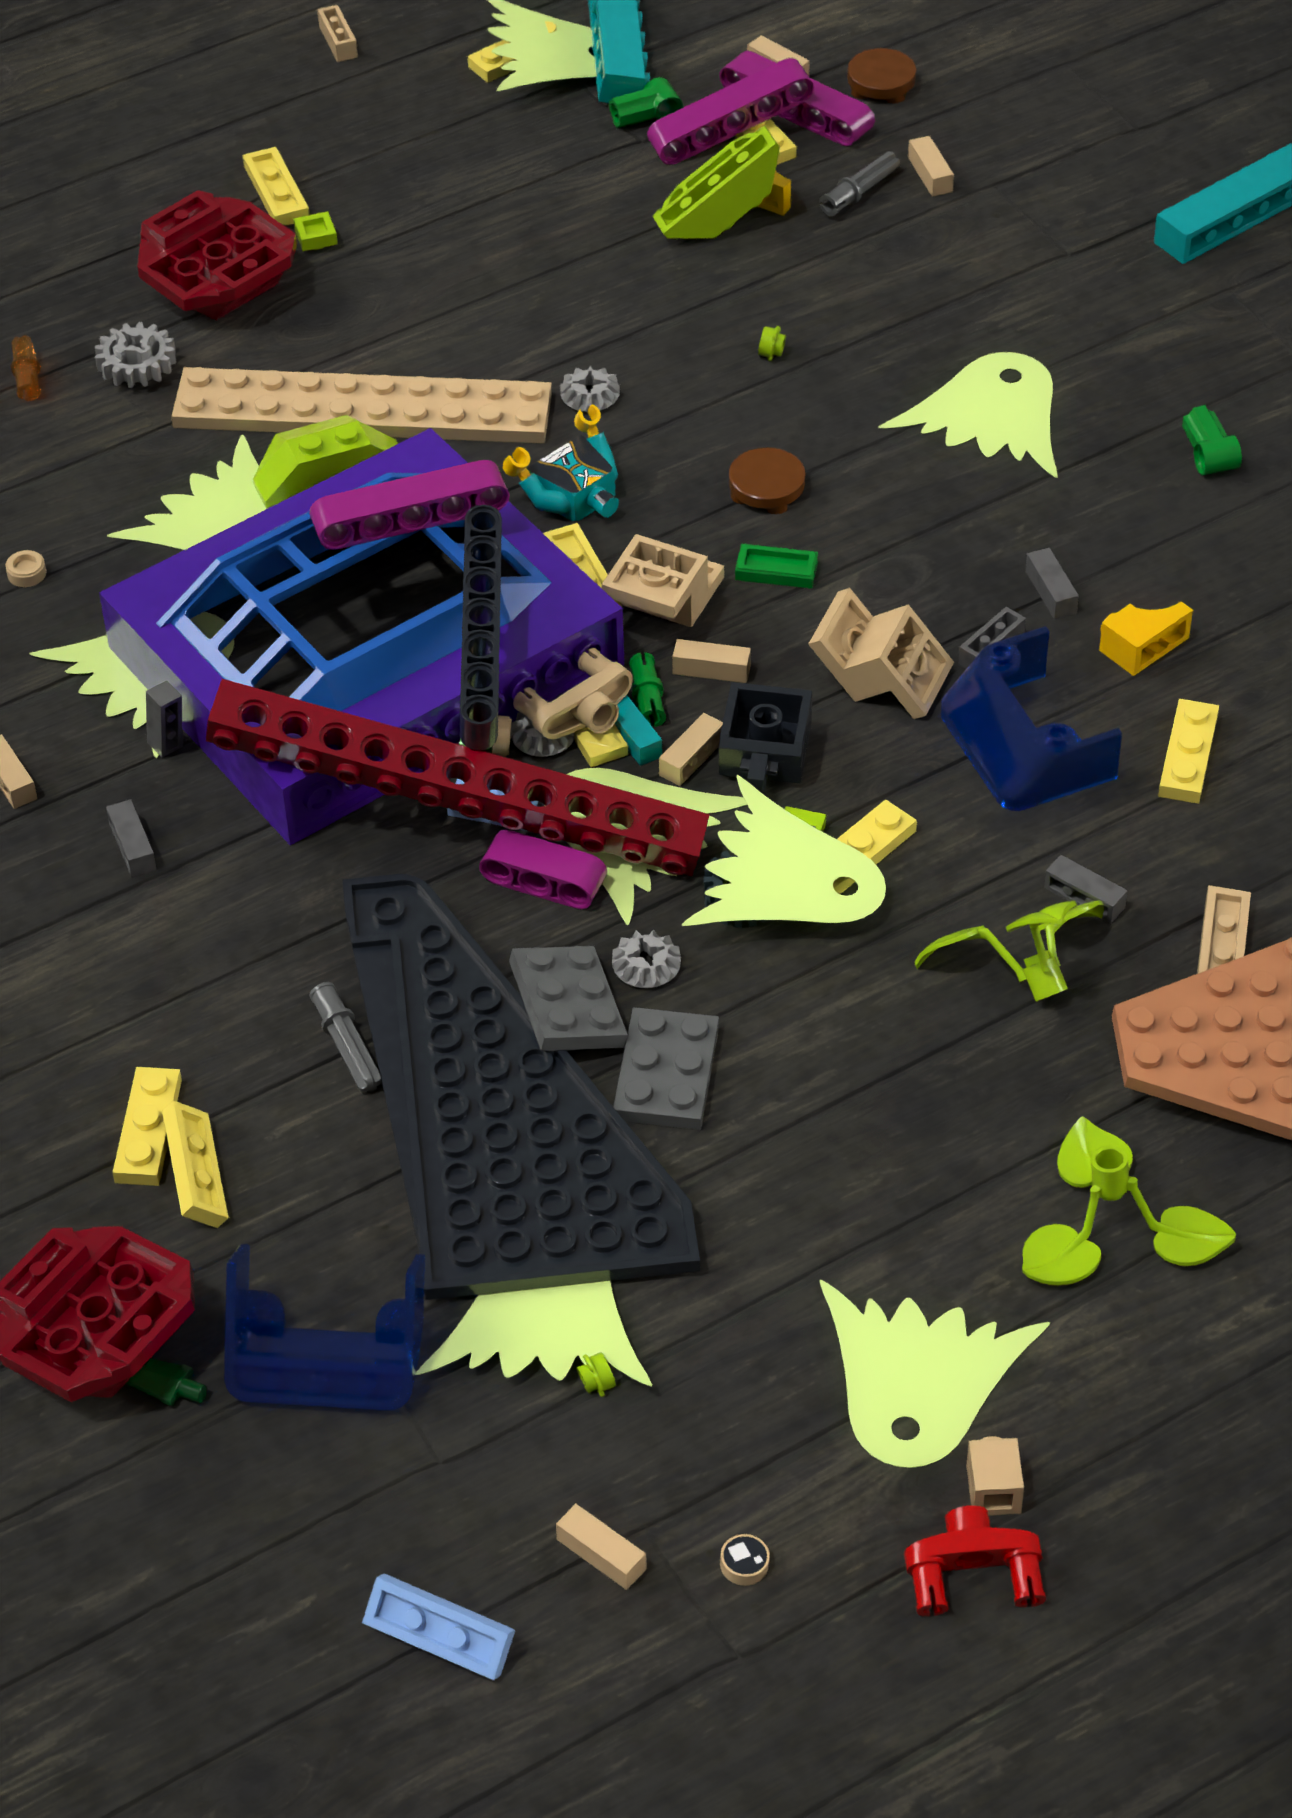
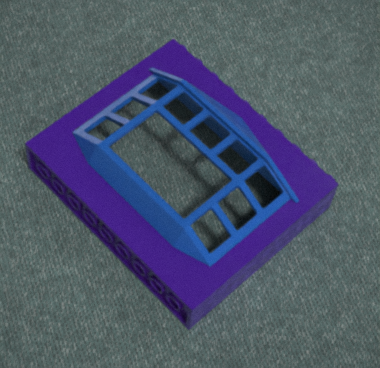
M431 428L99 592L109 648L148 690L167 680L182 695V729L289 845L302 840L385 794L376 788L361 784H346L333 776L318 772L306 773L293 765L279 761H263L253 754L239 750H223L214 745V743L207 742V721L221 679L255 687V684L293 647L314 671L291 694V698L459 744L463 592L330 661L325 660L273 606L418 532L413 531L354 545L318 564H314L309 560L328 550L321 545L309 514L310 507L319 498L468 463ZM508 501L506 506L499 510L502 517L501 559H504L520 576L501 577L498 715L510 716L512 722H515L517 712L519 711L515 709L513 701L520 691L525 694V688H532L544 700L552 702L571 688L591 677L578 667L580 655L583 652L589 654L588 649L596 648L611 662H618L624 666L623 608ZM465 519L421 530L464 571V544L455 543L440 528L465 527ZM294 566L301 571L263 592L258 591L254 587ZM239 594H242L247 600L211 639L191 620V618ZM260 613L276 629L280 636L242 674L221 651ZM255 722L245 723L250 727L261 726L260 724ZM295 733L287 734L290 738H301L300 735ZM338 745L327 746L328 748L333 750L343 749ZM377 756L368 757L373 761H383L382 758ZM417 767L408 768L409 770L416 773L424 772L422 769Z

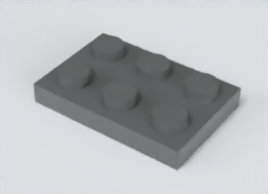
M594 946L512 949L509 962L541 1051L625 1047L628 1034Z
M633 1007L613 1106L625 1122L701 1130L719 1031V1016Z

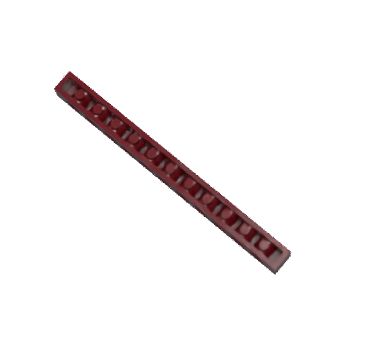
M221 679L207 721L206 741L214 743V745L223 750L243 751L253 754L263 761H279L296 766V768L306 773L318 772L336 777L339 781L346 784H361L376 788L385 795L405 796L418 800L425 806H441L458 811L468 818H484L498 822L508 829H523L538 833L551 841L563 840L581 845L582 848L590 852H606L620 856L630 863H646L660 867L665 872L673 875H693L710 814L481 750H472L463 745L226 679ZM255 722L260 724L261 726L250 727L245 723ZM295 733L300 735L301 738H290L287 734ZM338 745L343 749L333 750L328 748L327 746ZM377 756L382 758L383 761H373L368 757ZM417 767L422 769L424 772L416 773L409 770L408 768ZM449 779H460L464 784H455ZM490 790H499L505 795H495ZM531 801L542 802L545 806H535L531 803ZM579 812L585 815L586 818H577L571 813ZM618 823L625 826L627 829H617L612 824ZM652 835H661L667 841L657 840Z

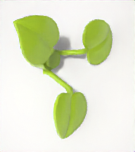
M1076 900L1061 902L1048 906L1039 912L1025 915L1006 926L1007 932H1012L1025 925L1030 926L1038 954L1023 959L1026 965L1024 969L984 925L957 931L937 939L918 955L915 960V966L918 969L926 958L940 947L962 940L986 939L1016 972L1019 982L1027 979L1034 999L1038 1001L1068 989L1059 968L1061 965L1056 952L1055 932L1070 919L1078 917H1098L1102 919L1104 905L1100 900L1076 906ZM1043 929H1045L1046 931V939L1048 946V950L1046 951L1040 934V931Z
M1081 1116L1070 1129L1061 1145L1057 1167L1061 1178L1068 1184L1081 1188L1092 1185L1083 1229L1079 1234L1073 1228L1062 1224L1046 1225L1037 1229L1028 1237L1024 1244L1022 1273L1032 1280L1049 1285L1072 1284L1090 1276L1096 1270L1101 1260L1100 1248L1086 1240L1091 1234L1099 1198L1115 1201L1123 1197L1127 1190L1134 1197L1149 1228L1158 1232L1153 1242L1155 1251L1164 1260L1172 1264L1194 1266L1204 1263L1232 1245L1236 1239V1233L1227 1223L1216 1216L1189 1206L1170 1207L1162 1213L1161 1223L1156 1221L1138 1188L1137 1178L1129 1176V1170L1133 1163V1155L1129 1146L1117 1136L1098 1128L1088 1119Z

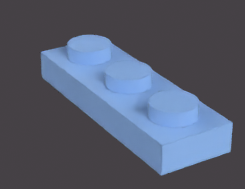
M386 1574L376 1577L362 1621L365 1625L492 1680L501 1676L515 1633V1629Z

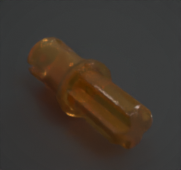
M23 335L21 338L15 337L12 340L14 361L11 363V372L16 378L17 396L23 399L24 389L25 401H32L37 399L41 393L38 380L41 368L40 362L35 358L34 344L31 342V338Z

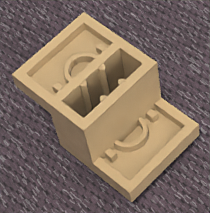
M635 534L601 585L602 589L613 600L621 602L623 606L692 627L723 580L724 566L708 561V556Z
M851 588L838 591L808 644L855 702L892 691L913 719L927 715L954 664V661L909 604L872 616Z

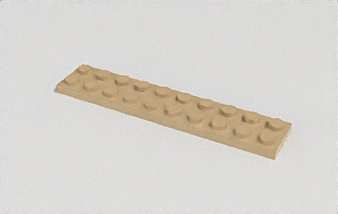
M184 367L171 418L173 428L285 432L348 415L390 437L410 438L431 428L442 439L544 444L552 386L551 382Z

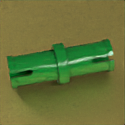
M645 652L646 665H643L641 653H637L629 661L634 680L631 689L635 701L638 702L640 712L651 725L649 715H652L654 727H658L666 720V713L661 699L664 690L663 684L657 678L655 659L652 654Z

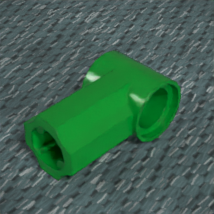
M655 78L650 80L643 90L609 100V109L617 129L655 118L659 120L684 107L682 100L665 78Z
M1206 405L1194 407L1188 415L1183 417L1182 427L1194 448V461L1200 475L1225 472L1241 467L1242 453L1239 441L1234 435L1227 436L1214 411L1207 409Z

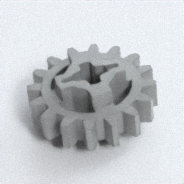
M138 322L136 328H130L127 323L123 324V329L119 331L111 328V337L101 336L99 338L100 345L95 346L98 372H102L104 380L113 378L114 385L116 386L120 385L123 381L128 383V388H133L135 382H141L144 387L148 386V381L151 379L159 382L162 380L161 372L170 374L172 372L171 365L176 364L173 338H169L167 330L158 332L157 325L155 324L151 325L148 329L143 327V322Z

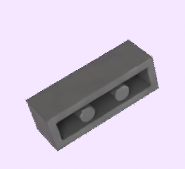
M1046 548L1027 553L1025 571L1052 617L1058 619L1077 614L1079 595L1051 549Z
M1005 607L960 646L958 664L977 676L980 675L1024 636L1026 618Z
M166 680L146 691L147 743L162 758L183 747L182 695Z
M132 800L107 806L109 824L131 878L155 871L154 853Z
M1060 855L1046 870L1044 888L1068 901L1076 900L1077 906L1091 901H1102L1104 905L1102 919L1110 924L1125 909L1126 889L1063 855Z

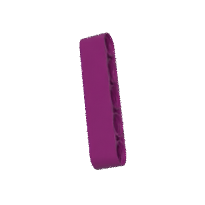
M744 51L720 70V81L725 88L776 62L752 51ZM813 79L811 80L814 84V91L810 98L778 114L782 118L843 146L853 144L870 130L875 123L873 112L866 104Z
M786 58L657 120L649 127L647 138L663 163L667 165L677 164L805 102L813 94L814 84L798 60Z
M479 460L324 496L312 504L309 514L321 545L333 550L464 520L470 508L477 505H489L499 511L508 503L510 494L498 466L490 460Z

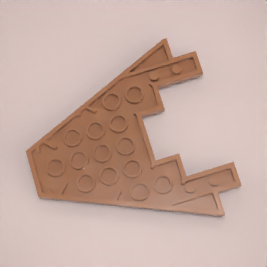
M1292 937L1114 1005L1112 1021L1124 1087L1292 1140Z

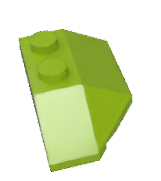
M763 126L754 133H748L733 140L677 185L665 200L663 207L653 215L666 238H715L723 231L731 228L735 221L750 209L757 207L771 193L780 147L769 130Z
M348 415L277 433L253 477V484L265 508L272 507L398 443L396 439Z

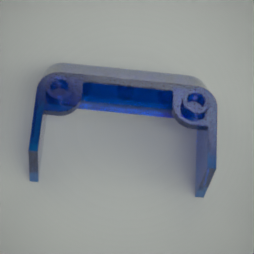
M1046 626L987 645L946 692L941 701L942 720L996 801L1002 807L1012 811L1026 810L1115 780L1118 775L1122 732L1119 728L1083 740L1080 739L1071 727L1065 724L1051 723L1036 728L1010 691V688L1046 676L1050 633Z
M240 1244L227 1262L224 1381L227 1390L233 1397L245 1402L375 1410H395L407 1403L414 1389L423 1330L424 1254H416L406 1272L405 1299L398 1298L385 1303L376 1318V1333L285 1328V1309L281 1300L275 1294L268 1291L249 1290L250 1245Z

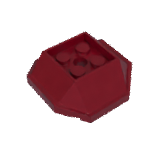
M197 190L142 222L138 273L140 279L182 310L194 309L214 320H218L278 284L284 271L292 266L297 248L296 234L249 201L231 197H213V193Z
M122 1226L92 1227L73 1231L72 1227L52 1228L0 1281V1360L2 1365L70 1402L85 1396L112 1398L195 1311L194 1272L190 1261Z

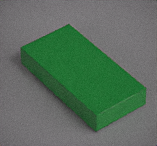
M741 544L735 568V580L812 589L818 564V552Z

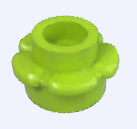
M765 326L762 332L758 355L768 357L769 362L773 360L774 355L781 357L783 353L786 335L780 334V326L775 328Z
M602 1352L590 1357L584 1354L583 1359L587 1365L584 1364L577 1367L579 1377L588 1393L598 1390L600 1397H604V1391L616 1386L611 1369Z

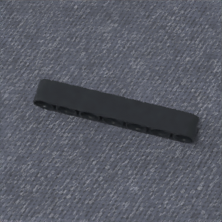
M489 505L474 506L470 508L465 516L460 738L466 747L478 751L492 747L498 737L502 517L496 508Z

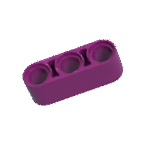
M501 830L496 834L479 864L481 874L488 881L496 885L576 909H585L591 905L608 872L603 861L590 853L512 830Z

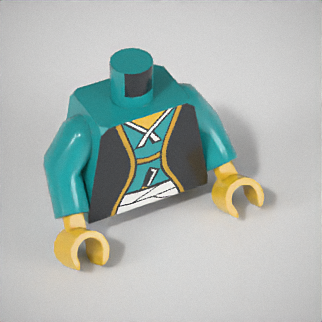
M591 404L588 408V414L592 421H587L583 417L581 410L578 411L574 419L576 428L581 432H587L589 438L586 439L580 435L528 468L526 467L529 465L531 458L524 448H516L513 452V458L508 455L504 460V472L509 476H518L520 478L519 485L539 511L556 513L571 521H579L593 511H597L603 517H610L617 510L619 500L615 497V480L618 473L613 453L604 432L599 433L596 426L601 418V413L597 406Z

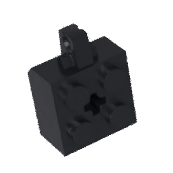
M731 682L720 734L719 775L735 777L739 775L740 777H745L747 782L763 795L767 780L801 784L812 725V691Z

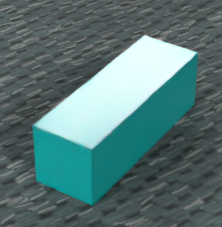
M626 695L617 704L619 716L615 725L627 743L629 753L642 766L659 759L662 755V739Z

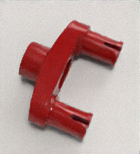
M963 1506L951 1510L945 1516L946 1533L919 1540L904 1551L907 1573L913 1576L917 1601L916 1609L917 1614L920 1616H929L931 1605L933 1606L934 1616L943 1614L949 1609L945 1596L942 1571L1006 1565L1010 1567L1016 1606L1027 1607L1029 1596L1031 1607L1041 1605L1046 1601L1039 1562L1043 1558L1039 1537L1035 1533L1026 1530L991 1528L988 1510L982 1506Z

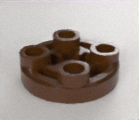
M874 48L860 52L848 64L847 79L851 86V94L857 99L869 97L885 99L893 104L904 101L905 93L915 84L916 65L908 55L894 49Z
M763 447L746 451L732 462L729 469L731 499L739 504L764 508L771 514H782L787 511L788 504L795 501L804 490V465L792 453L778 448Z

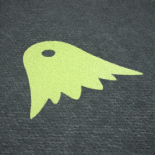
M487 0L498 10L506 14L492 13V16L502 23L509 25L507 27L488 28V31L505 41L511 42L500 45L491 52L515 59V61H511L501 67L503 70L516 72L507 77L500 84L497 91L544 81L596 77L594 56L589 53V48L593 47L590 27L537 13L504 0ZM545 21L553 22L556 25V31L549 33Z
M999 352L980 357L967 365L947 384L924 401L878 427L897 428L926 423L921 431L923 434L947 427L946 446H955L977 437L978 445L986 457L993 456L1004 445L1008 444L1011 453L1017 460L1020 461L1025 452L1028 451L1043 469L1058 478L1050 439V409L1053 394L1052 378L1048 370L1039 361L1024 354ZM1005 369H1015L1021 373L1022 378L1018 382L1007 383L1001 380L1000 373Z
M241 435L236 445L232 467L222 461H218V480L192 473L190 475V486L194 496L183 494L161 496L163 504L172 512V515H146L145 518L155 525L125 529L108 534L107 537L150 542L186 550L268 509L265 508L253 484V477L259 465L244 435Z
M207 612L191 618L193 623L209 639L213 638L226 624L220 617ZM107 635L72 645L29 653L32 656L49 660L77 662L65 670V672L69 674L94 673L81 686L78 691L80 694H103L113 691L106 708V715L108 717L137 708L133 718V728L137 729L147 722L146 691L148 689L109 648ZM234 639L221 651L228 659L234 648ZM152 748L153 754L157 758L159 754Z
M585 768L567 774L707 814L747 805L744 797L693 791L612 769ZM579 812L571 813L577 818H586L585 815ZM709 816L707 826L720 824L719 820ZM612 824L617 829H627L625 826L621 824ZM652 835L657 840L667 841L661 835ZM704 840L701 849L707 847V844ZM567 842L573 849L590 853L598 857L606 865L608 872L602 884L614 901L626 925H629L633 913L634 884L647 892L651 891V880L646 869L677 876L665 872L660 867L646 863H630L620 856L606 852H590L582 848L581 845Z
M737 775L740 791L753 814L736 810L735 815L740 823L750 832H718V836L723 844L738 857L712 861L706 864L705 868L731 882V884L716 886L705 891V895L722 900L695 913L683 922L682 926L741 920H791L820 923L852 922L872 914L881 905L886 892L885 879L877 865L866 855L789 813ZM840 877H849L857 883L858 890L853 895L844 896L834 890L833 882Z
M820 1280V1285L830 1308L840 1342L847 1384L848 1412L854 1434L862 1447L873 1457L897 1467L912 1468L926 1466L948 1455L963 1439L986 1398L1007 1369L1050 1325V1322L1030 1325L994 1339L997 1323L991 1322L978 1328L968 1337L966 1335L965 1316L961 1307L949 1310L928 1327L923 1313L911 1298H906L899 1305L891 1321L888 1322L882 1309L872 1299H868L865 1314H862L837 1289ZM900 1417H911L920 1426L919 1434L911 1440L898 1439L892 1433L891 1427L893 1422Z
M610 1281L479 1294L446 1341L415 1373V1375L436 1370L469 1353H472L469 1368L473 1369L489 1360L496 1352H499L501 1369L506 1378L518 1374L538 1356L540 1362L550 1375L557 1380H562L569 1372L576 1356H579L582 1362L587 1365L583 1358L584 1354L590 1357L602 1352L606 1361L629 1377L645 1385L652 1386L647 1373L638 1361L626 1336L615 1304Z

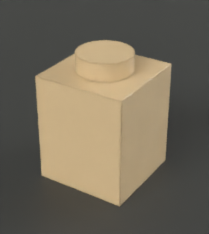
M990 1436L981 1440L969 1441L967 1475L971 1505L986 1508L988 1515L1021 1514L1024 1484L1017 1438L1002 1439Z

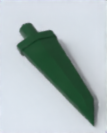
M152 1358L125 1383L169 1406H173L180 1397L201 1403L207 1394L206 1385L190 1380L194 1373L192 1367Z

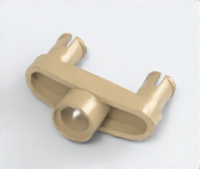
M596 648L588 649L589 654L583 652L580 655L578 667L591 677L571 688L552 702L544 700L532 688H525V694L520 691L515 696L513 705L516 710L522 712L533 722L532 724L538 732L548 739L561 738L584 727H588L595 733H604L613 727L618 719L619 707L617 704L627 695L633 681L631 672L620 663L608 660Z

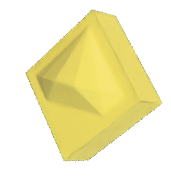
M615 724L604 733H595L588 727L574 732L575 742L591 768L628 755V745Z

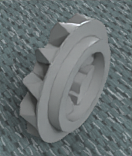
M591 365L588 370L575 368L573 374L564 375L563 384L560 385V395L564 403L573 409L588 412L591 404L597 406L599 410L608 408L616 402L620 394V385L617 382L616 375L608 374L606 368L593 370ZM587 385H594L591 393H588Z
M517 712L516 721L511 723V739L514 745L522 752L533 756L543 757L558 754L567 749L575 738L573 732L561 738L548 739L534 728L533 722L522 712Z
M654 929L649 935H641L636 930L630 939L621 937L619 946L613 949L612 965L616 975L625 983L635 987L653 988L661 986L673 979L680 968L679 946L673 945L670 935L659 937ZM642 951L647 952L649 956H653L652 966L643 957H640Z

